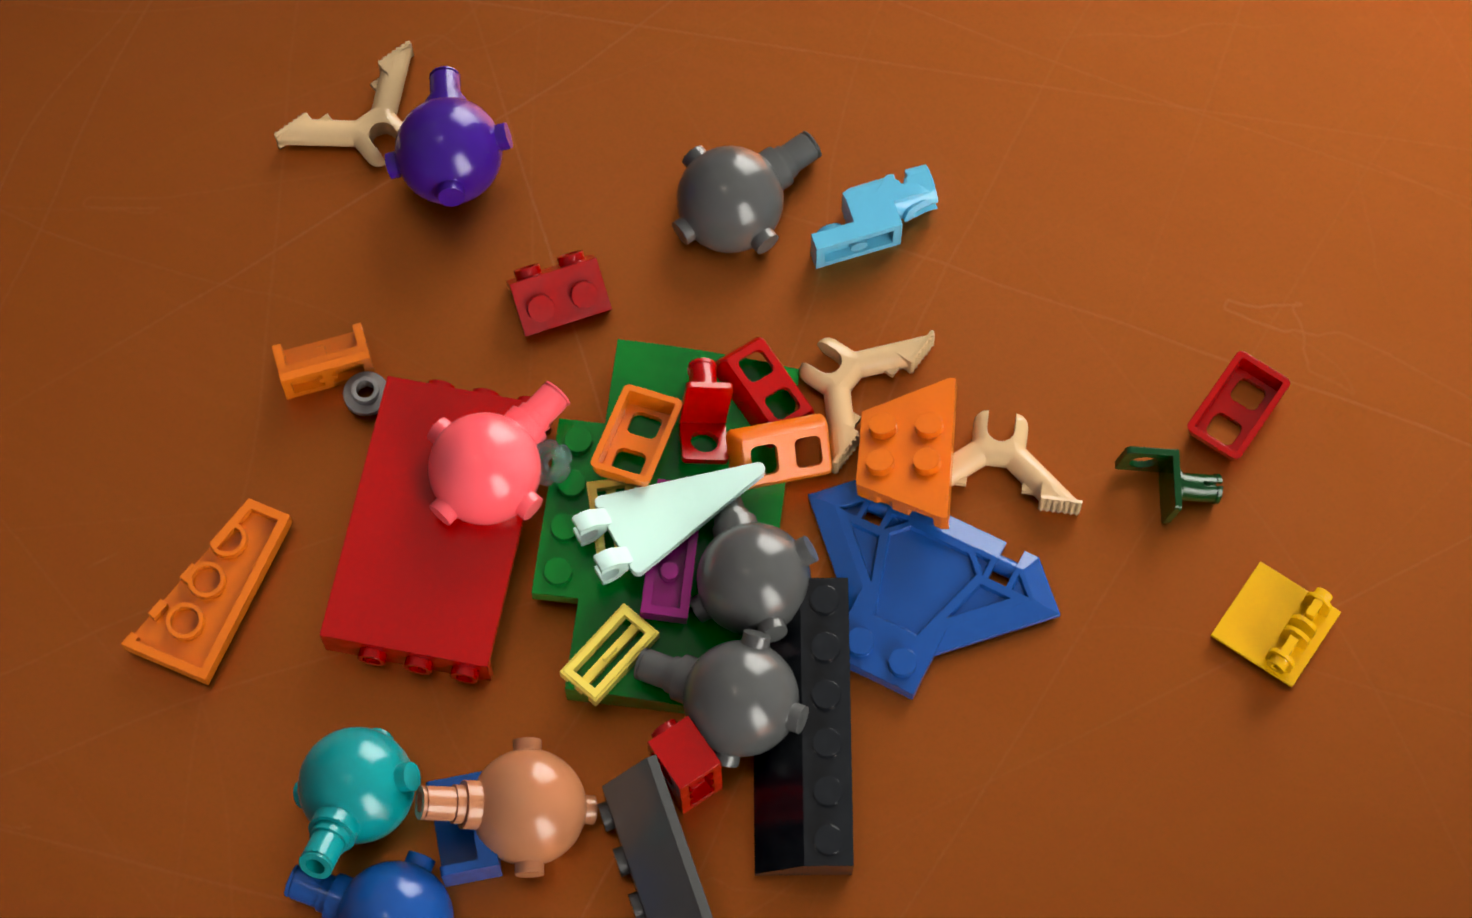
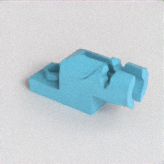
M924 164L905 169L903 183L896 180L894 174H888L885 178L850 187L842 193L841 209L846 224H828L820 228L817 233L811 234L810 254L815 268L818 269L901 244L903 228L901 219L908 222L921 214L938 209L936 205L938 203L937 191L928 166Z

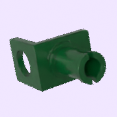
M1129 446L1125 448L1115 461V469L1159 472L1162 523H1170L1182 510V501L1209 502L1212 504H1219L1221 501L1223 486H1216V484L1223 482L1222 476L1220 474L1183 473L1180 469L1178 449ZM1143 457L1153 458V459L1147 460V461H1136V460H1133V459H1136V458H1143Z

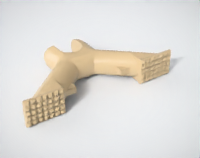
M410 40L405 41V44H401L400 47H396V50H392L387 56L378 60L380 76L370 83L371 88L375 91L370 111L357 120H333L328 113L320 119H312L307 112H303L297 119H293V122H289L288 125H284L283 128L274 133L278 148L281 149L285 145L355 147L372 166L381 167L386 165L383 156L373 144V140L383 134L391 135L396 139L402 121L397 117L410 59L414 56Z
M933 330L925 336L860 351H853L836 339L830 337L823 338L817 343L819 349L825 355L835 360L840 365L839 369L832 373H824L808 363L801 364L799 368L801 379L824 395L832 473H839L842 465L846 464V460L849 459L850 455H853L852 451H855L856 447L859 446V431L855 430V427L861 421V416L853 412L851 391L861 378L882 373L893 378L899 369H904L910 374L914 373V370L918 368V364H921V360L924 359L925 355H928L927 352L934 346L935 332Z
M984 410L977 414L973 422L971 443L953 453L951 487L953 485L966 487L967 477L984 466L1007 468L1022 484L1021 494L1033 495L1039 501L1038 509L1040 511L1045 510L1048 512L1050 510L1052 513L1056 511L1058 514L1062 512L1064 514L1069 513L1070 515L1074 513L1076 516L1080 514L1083 500H1077L1026 449L1029 428L1027 420L1022 415L1016 413L1013 436L1006 441H998L993 439L988 433L989 410Z

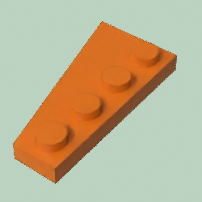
M248 498L210 541V548L195 565L191 563L181 574V581L164 600L160 598L147 613L149 617L135 633L131 631L121 643L123 649L209 685L293 523L291 515Z

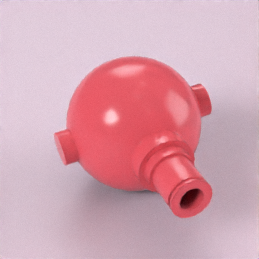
M546 381L526 403L522 402L519 407L512 406L504 415L479 412L465 415L452 423L445 417L439 419L427 434V439L433 443L428 460V477L431 489L436 497L429 505L431 511L448 526L456 518L476 525L498 524L516 515H519L523 520L530 519L543 502V498L536 493L541 479V458L538 447L547 438L545 433L549 430V425L570 404L567 396L556 385Z

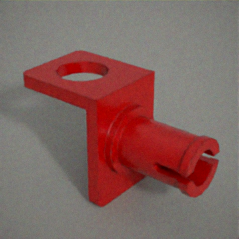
M710 358L694 359L688 364L687 368L690 382H687L678 420L681 458L684 463L726 464L729 459L726 445V420L733 386L731 383L717 382V365ZM697 435H707L716 441L717 447L710 452H702L692 446L691 439Z

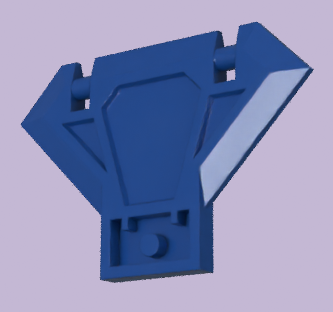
M856 480L808 494V499L836 578H848L850 670L913 700L935 656L1060 617L1059 609L1039 557L1027 551H1024L1019 562L1013 561L1002 555L1007 542L952 516L949 518V529H940L934 526L933 519L915 511H912L908 516L893 510L886 503H875L857 495ZM867 512L883 519L881 524L878 526L865 520ZM995 572L1008 578L1007 585L1004 586L991 580L992 573Z

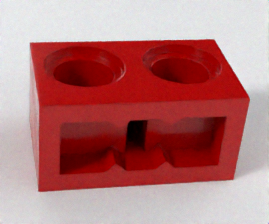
M686 716L679 722L675 719H670L652 732L651 737L653 739L647 742L649 757L657 756L670 796L682 814H685L723 788L721 761L689 716Z

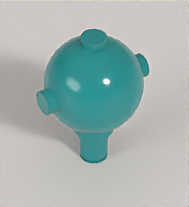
M348 727L336 730L319 740L304 758L299 771L298 781L293 788V797L297 806L303 810L310 822L308 826L310 839L299 858V866L307 875L317 879L328 878L341 854L350 850L354 844H366L387 836L403 822L410 811L415 791L421 784L420 770L414 762L410 761L406 752L388 731L381 728Z

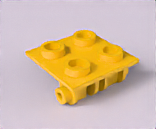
M1260 561L1212 632L1211 637L1292 688L1341 614V611L1331 605L1330 601L1333 596L1327 590L1317 587L1314 592H1309Z

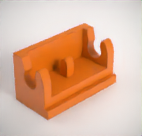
M361 322L352 324L354 332L287 350H283L281 344L272 346L280 382L287 400L344 385L353 375L360 372L369 371L375 373Z

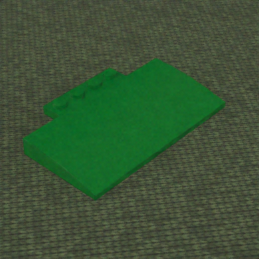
M618 339L605 423L559 418L531 593L532 598L537 600L577 604L569 661L623 603L640 616L645 574L636 577L629 569L628 572H625L615 581L603 585L594 570V566H596L593 556L596 554L595 542L581 547L573 532L575 525L572 521L574 515L590 509L586 482L607 479L594 472L590 461L623 387L631 384L683 401L686 383L690 382L687 371L688 364L694 359L703 357L717 361L725 356V354ZM747 358L739 361L740 368L752 382H756L772 372L767 362ZM784 366L798 386L799 369ZM784 389L765 399L766 405L777 419H784L795 412L796 402L789 392ZM732 398L726 420V433L731 429L751 426ZM635 416L628 431L632 434L652 439L656 437L661 423L644 416ZM678 416L649 485L657 484V479L676 480L729 468V462L726 464L684 463L681 458ZM697 435L691 439L692 446L702 452H710L717 447L716 441L707 435ZM756 446L751 450L752 463H763L765 465V474L776 470L775 447ZM620 452L617 454L612 467L640 474L646 460L634 454ZM786 483L745 491L741 495L745 508L756 516L758 522L780 528ZM616 489V492L624 491L625 489ZM600 491L597 494L598 496L605 495L606 491ZM714 518L701 527L698 532L691 597L698 594L697 569L704 550L714 539L712 535ZM606 531L604 533L605 548H614L613 539L609 532ZM689 605L687 624L644 619L660 633V638L650 649L673 657H683L689 654L699 658L707 650L718 644L741 640L742 635L734 634L719 626L713 619L705 623L700 622L694 614L691 605ZM626 619L577 671V674L583 677L632 623ZM640 631L596 678L591 686L595 688L642 638L644 633ZM635 665L599 703L685 714L683 704L671 700L669 694L665 693L663 689L636 680L634 678ZM569 681L565 683L567 700L591 703L586 695H581L574 689L573 684Z

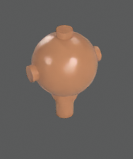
M522 737L514 739L513 751L494 759L481 772L477 780H462L460 784H453L451 787L420 785L415 797V814L418 820L450 821L451 824H458L460 829L475 830L480 840L491 851L496 853L500 860L515 865L516 877L534 878L544 875L545 863L559 858L573 846L584 824L593 825L595 823L598 803L596 796L585 795L580 778L568 763L560 757L542 750V740L540 738Z

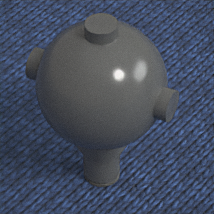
M803 131L782 146H776L775 148L767 147L759 153L748 148L733 145L715 147L710 150H706L702 145L691 149L682 160L686 170L680 179L677 189L676 200L679 218L672 222L676 235L685 245L696 240L704 247L722 253H738L753 248L758 254H762L771 249L779 238L774 230L780 221L783 211V190L794 183L793 178L798 175L799 171L822 156L815 139L807 131Z
M739 496L714 517V526L712 528L714 539L709 543L701 556L696 579L698 594L690 598V605L694 614L702 623L713 619L719 626L738 635H742L744 629L761 631L772 637V643L786 636L788 632L786 625L796 615L808 590L809 578H811L809 565L817 562L819 558L807 536L804 535L795 540L787 532L776 526L758 522L756 516L745 508L743 500Z
M744 629L741 640L718 644L707 650L699 658L689 654L683 657H673L644 648L639 654L634 667V678L636 680L663 689L665 693L669 694L671 700L683 704L685 716L691 718L721 761V766L736 768L739 766L741 757L754 756L770 750L781 742L789 731L800 734L808 719L809 707L799 703L798 684L793 671L783 657L770 648L772 637L761 631Z

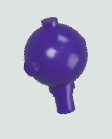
M440 66L432 70L429 75L430 95L424 103L414 108L402 122L395 140V151L385 153V164L391 179L402 177L408 187L420 197L430 202L453 207L473 200L489 188L500 170L503 151L512 149L513 141L506 122L495 124L481 107L468 101L461 93L460 73L453 67Z

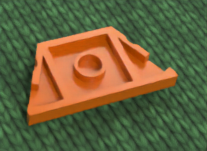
M947 378L862 411L856 475L858 496L875 503H886L893 510L908 516L912 511L932 518L935 527L949 529L957 402L956 378Z

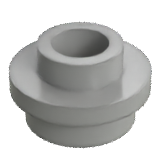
M369 371L353 375L346 382L343 390V398L348 409L359 416L378 414L386 384L385 379L379 374ZM371 387L374 389V392L369 397H360L358 395L359 390L362 388Z

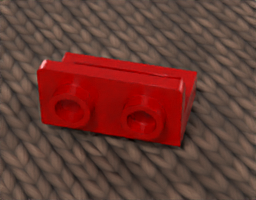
M577 250L558 256V265L541 270L540 264L536 263L514 270L515 278L507 280L506 283L508 290L511 292L525 336L612 310L595 256L592 254L584 256L583 250Z

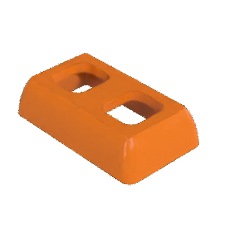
M625 385L590 461L594 472L601 477L637 488L648 486L681 412L682 401L678 398L635 385ZM635 416H644L659 421L661 426L656 437L648 439L630 433L628 428L632 419ZM627 452L643 457L646 461L640 474L612 467L617 454Z
M818 413L731 429L726 433L729 468L751 464V450L756 446L773 444L775 447L776 470L765 474L763 478L748 490L823 476L832 471L828 424L822 414ZM817 436L820 451L819 462L815 465L798 467L795 454L796 440Z

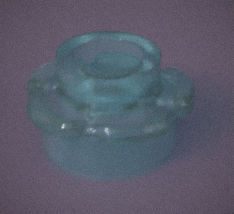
M545 440L537 444L541 458L540 484L550 486L553 482L561 483L567 479L571 472L569 463L572 462L570 449L564 444L559 445L556 440ZM550 459H554L555 461L553 467H549L548 465Z

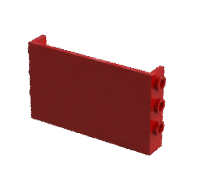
M387 376L320 631V638L326 650L357 655L359 661L374 666H384L386 661L404 664L403 667L406 670L416 674L429 675L432 673V670L450 673L452 679L463 683L475 684L478 682V679L492 680L493 669L490 659L524 520L519 515H516L505 522L493 525L470 524L458 518L450 526L443 523L429 508V505L436 497L431 489L428 477V460L433 443L427 439V434L431 427L443 417L452 423L465 415L479 412L504 415L512 406L519 407L522 402L526 403L531 396H520L518 399L502 397L497 392L487 388H474L473 391L455 388L451 383L443 380L432 379L425 383ZM553 422L549 425L548 431H551ZM542 444L538 447L539 454L541 451Z

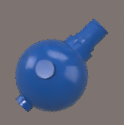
M408 851L405 861L381 862L368 867L355 877L339 873L337 876L331 874L328 878L317 879L307 875L297 864L287 880L284 891L285 897L314 907L315 911L322 913V918H454L452 901L446 888L431 873L435 861L415 851Z

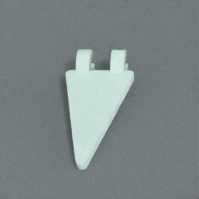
M755 462L645 487L600 495L595 499L596 509H588L572 517L575 525L573 532L581 547L596 541L606 531L609 532L617 547L605 549L593 556L596 563L594 570L603 585L615 581L629 569L634 576L640 577L765 475V465L761 462Z

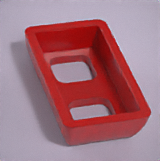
M755 337L715 361L717 365V378L720 382L732 384V399L751 426L815 414L808 400L764 338ZM754 352L761 353L772 369L770 374L756 382L750 381L739 366V361ZM784 389L794 399L798 410L784 419H777L766 405L765 399ZM766 444V445H765L767 448H773V447H774L773 444Z
M1244 351L1237 352L1188 422L1187 429L1189 434L1231 461L1238 460L1289 388L1290 380ZM1240 381H1246L1264 393L1265 397L1255 410H1249L1231 398L1232 391ZM1223 416L1240 427L1241 432L1232 444L1225 445L1207 433L1206 429L1214 417Z

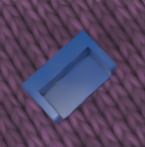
M482 771L428 781L426 786L451 787L453 784H460L462 780H477ZM434 821L441 861L440 873L445 887L503 876L498 855L480 840L475 830L460 829L458 824H451L450 821Z

